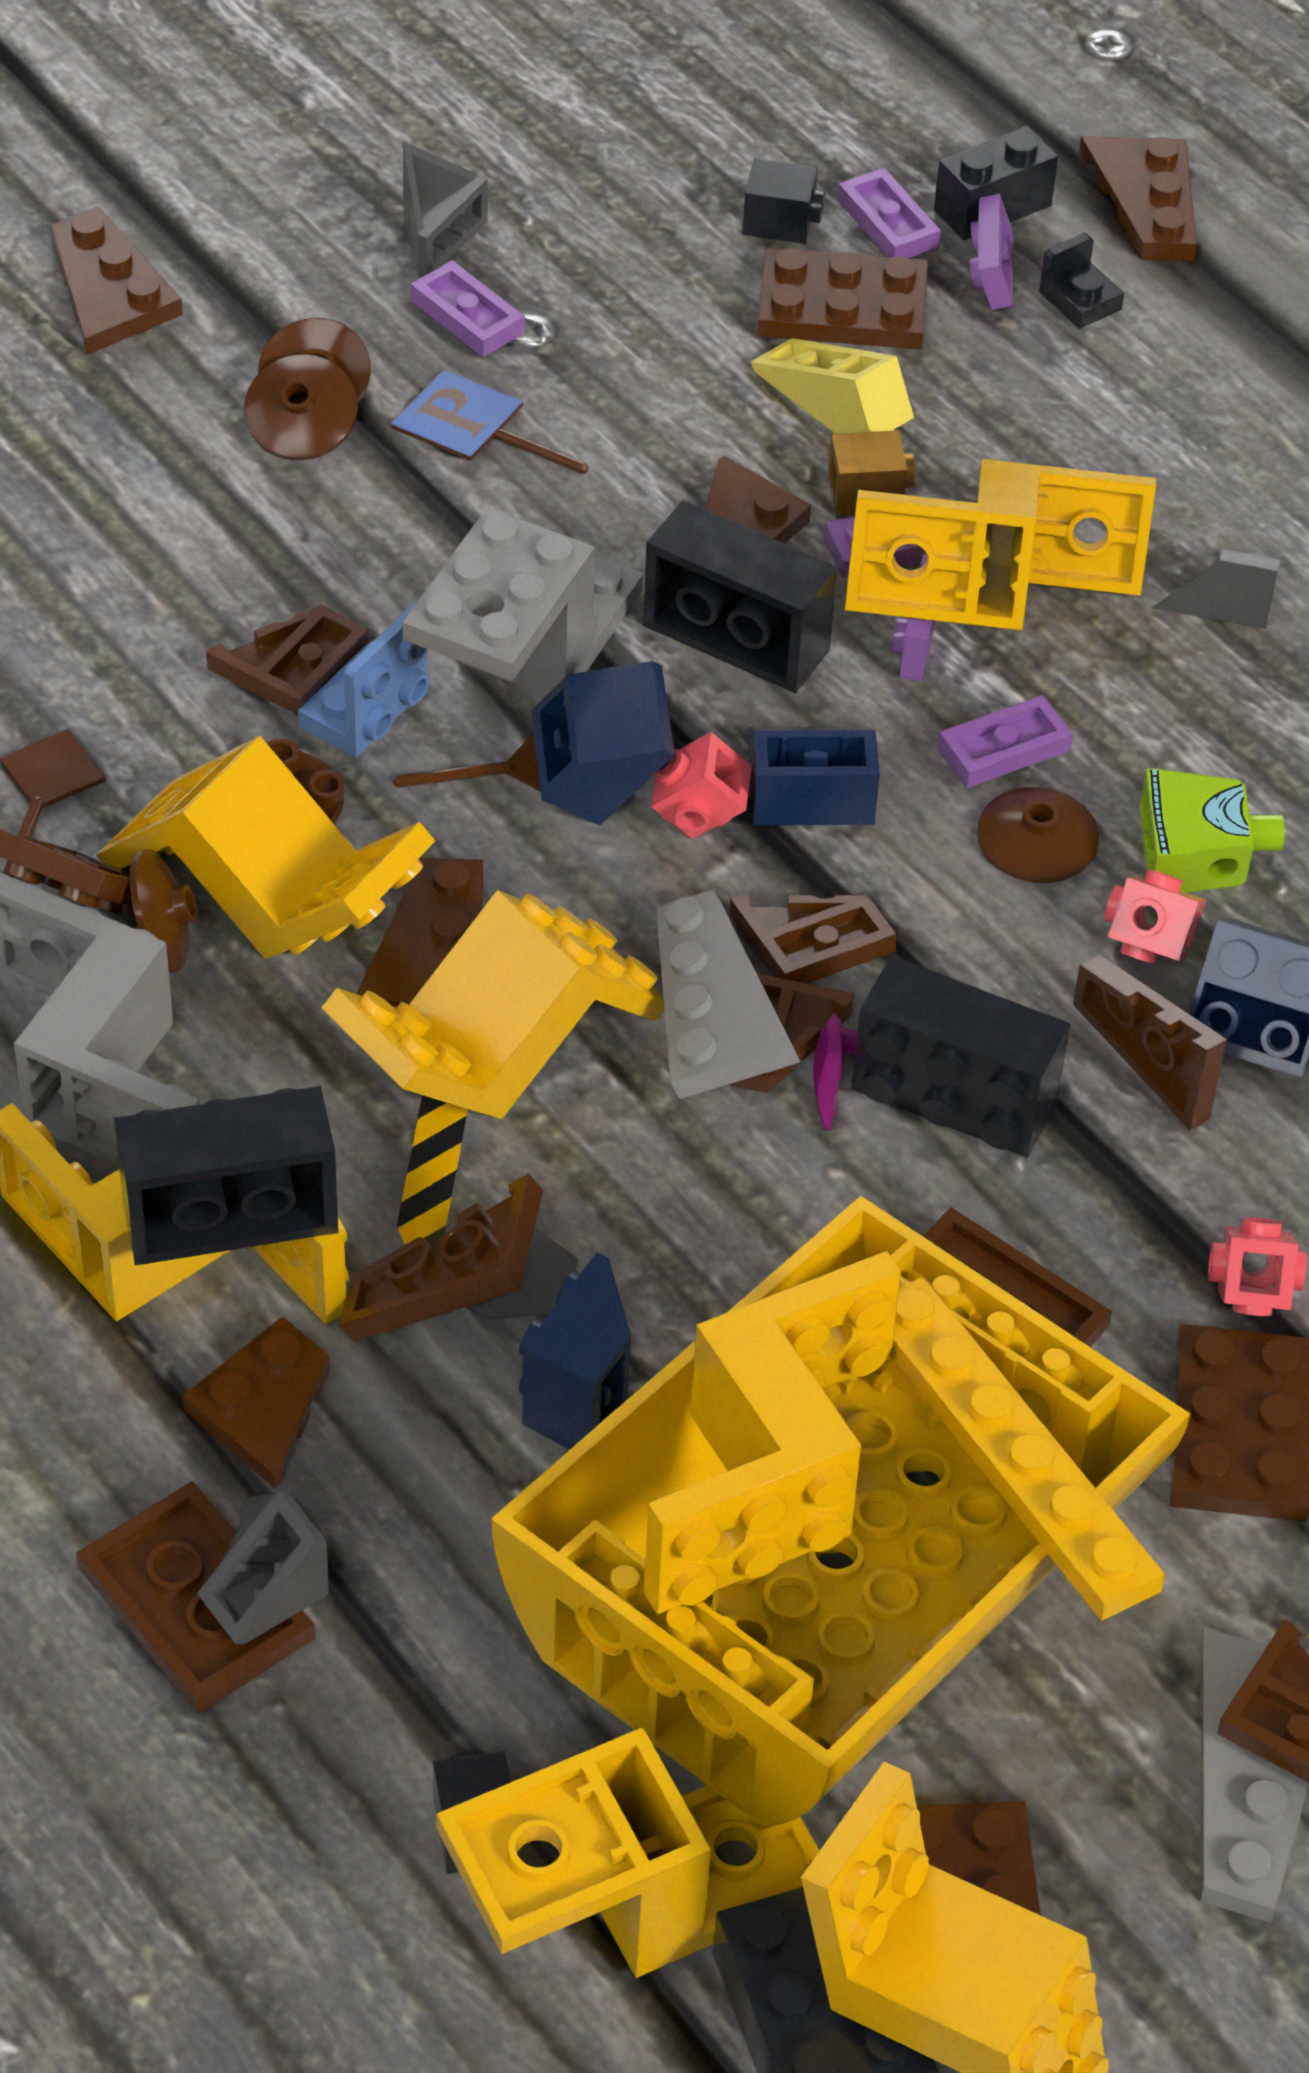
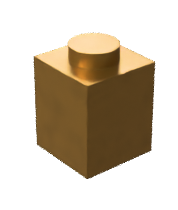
M899 430L831 434L828 480L835 515L855 514L858 490L905 495L906 488L914 487V457L912 453H904Z

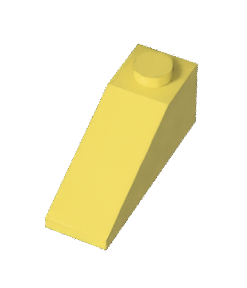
M791 338L751 361L753 371L835 434L894 431L897 427L914 418L897 356Z

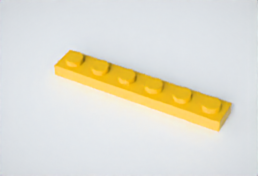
M922 1276L900 1286L891 1353L892 1359L1100 1621L1162 1592L1165 1573L926 1279Z

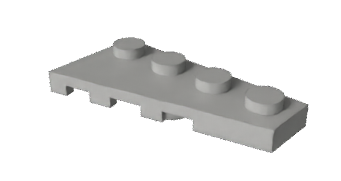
M712 889L690 897H683L674 902L656 907L670 1083L678 1098L683 1099L800 1063L801 1061L715 890Z
M1203 1626L1200 1637L1202 1682L1200 1690V1719H1202V1750L1200 1753V1782H1202L1200 1901L1271 1923L1309 1783L1217 1734L1221 1717L1267 1645Z

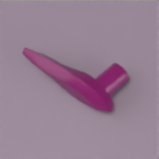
M835 1013L829 1018L819 1036L813 1064L814 1091L824 1131L832 1130L839 1084L844 1075L845 1054L855 1055L858 1030L845 1028Z

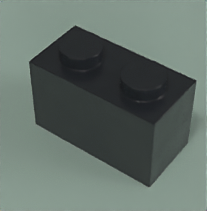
M1025 126L940 159L934 211L965 241L972 238L971 223L978 221L979 198L1000 194L1009 222L1051 207L1058 155L1029 126Z

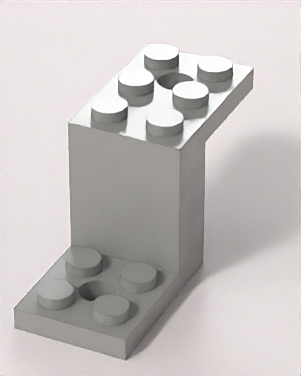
M487 507L402 622L403 640L458 660L461 664L547 695L568 674L587 672L642 592L644 573L595 556V546Z
M0 872V973L51 994L14 1042L23 1115L30 1122L34 1120L40 1121L47 1128L51 1136L119 1165L114 1117L133 1115L144 1110H165L199 1104V1099L191 1096L183 1088L174 1084H163L137 1073L173 1025L166 942L159 940L152 933L144 929H133L107 918L92 907L74 904L48 893L37 884L22 882Z

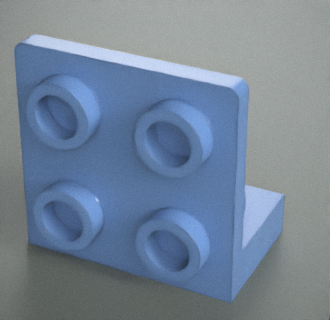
M416 601L373 642L369 641L298 710V725L300 728L357 758L373 741L377 742L384 738L391 728L393 721L409 705L414 706L422 700L430 683V676L427 674V649L403 640L402 622L416 605Z

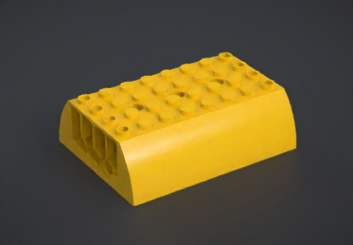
M861 1195L728 1311L738 1309L887 1251L901 1270L899 1287L922 1276L926 1279L1113 1511L1177 1448L1186 1431L1191 1415ZM694 1341L492 1517V1539L498 1567L513 1608L527 1636L544 1663L633 1730L643 1727L653 1745L761 1826L780 1825L794 1821L809 1812L1001 1623L1057 1565L891 1357V1362L883 1364L871 1374L861 1377L853 1376L823 1388L861 1444L851 1535L843 1538L837 1545L826 1551H811L779 1564L777 1568L763 1577L756 1579L745 1578L716 1590L700 1603L690 1606L680 1605L657 1615L644 1594L648 1503L727 1472V1469L691 1417L695 1354ZM927 1470L937 1475L941 1481L934 1485L921 1486L911 1482L906 1475L910 1472H923ZM840 1552L850 1557L854 1563L846 1568L833 1569L823 1565L818 1560V1557L824 1553L835 1554Z

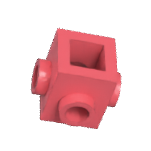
M712 732L679 750L675 749V755L670 759L666 767L655 773L651 807L662 818L671 822L691 839L715 827L725 825L733 817L746 811L752 765Z
M1147 869L1144 879L1137 876L1128 877L1124 887L1114 886L1104 914V920L1112 923L1108 937L1123 942L1120 950L1122 954L1145 962L1156 964L1158 955L1177 961L1187 959L1207 899L1180 891L1183 880L1159 871ZM1148 906L1153 907L1157 912L1158 921L1155 926H1151L1146 920L1145 912Z
M1243 1217L1241 1227L1225 1225L1223 1243L1212 1242L1208 1264V1281L1218 1282V1292L1224 1303L1233 1304L1232 1311L1254 1316L1272 1315L1273 1308L1291 1310L1293 1290H1303L1307 1263L1306 1251H1298L1299 1244L1291 1232L1281 1231L1282 1222L1267 1218ZM1248 1252L1265 1254L1266 1263L1264 1267L1257 1272L1245 1270L1242 1267V1260L1245 1254Z

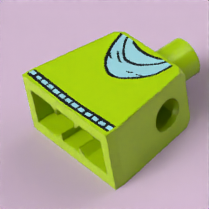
M1146 769L1139 805L1146 871L1151 869L1183 880L1180 891L1186 893L1234 887L1246 882L1253 851L1283 850L1285 839L1283 815L1249 814L1246 787L1240 780L1161 769Z

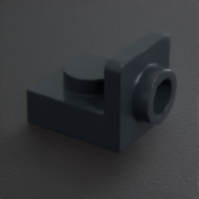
M1086 232L1064 242H1059L1045 251L1039 293L1078 329L1122 310L1124 292L1091 263L1094 240Z

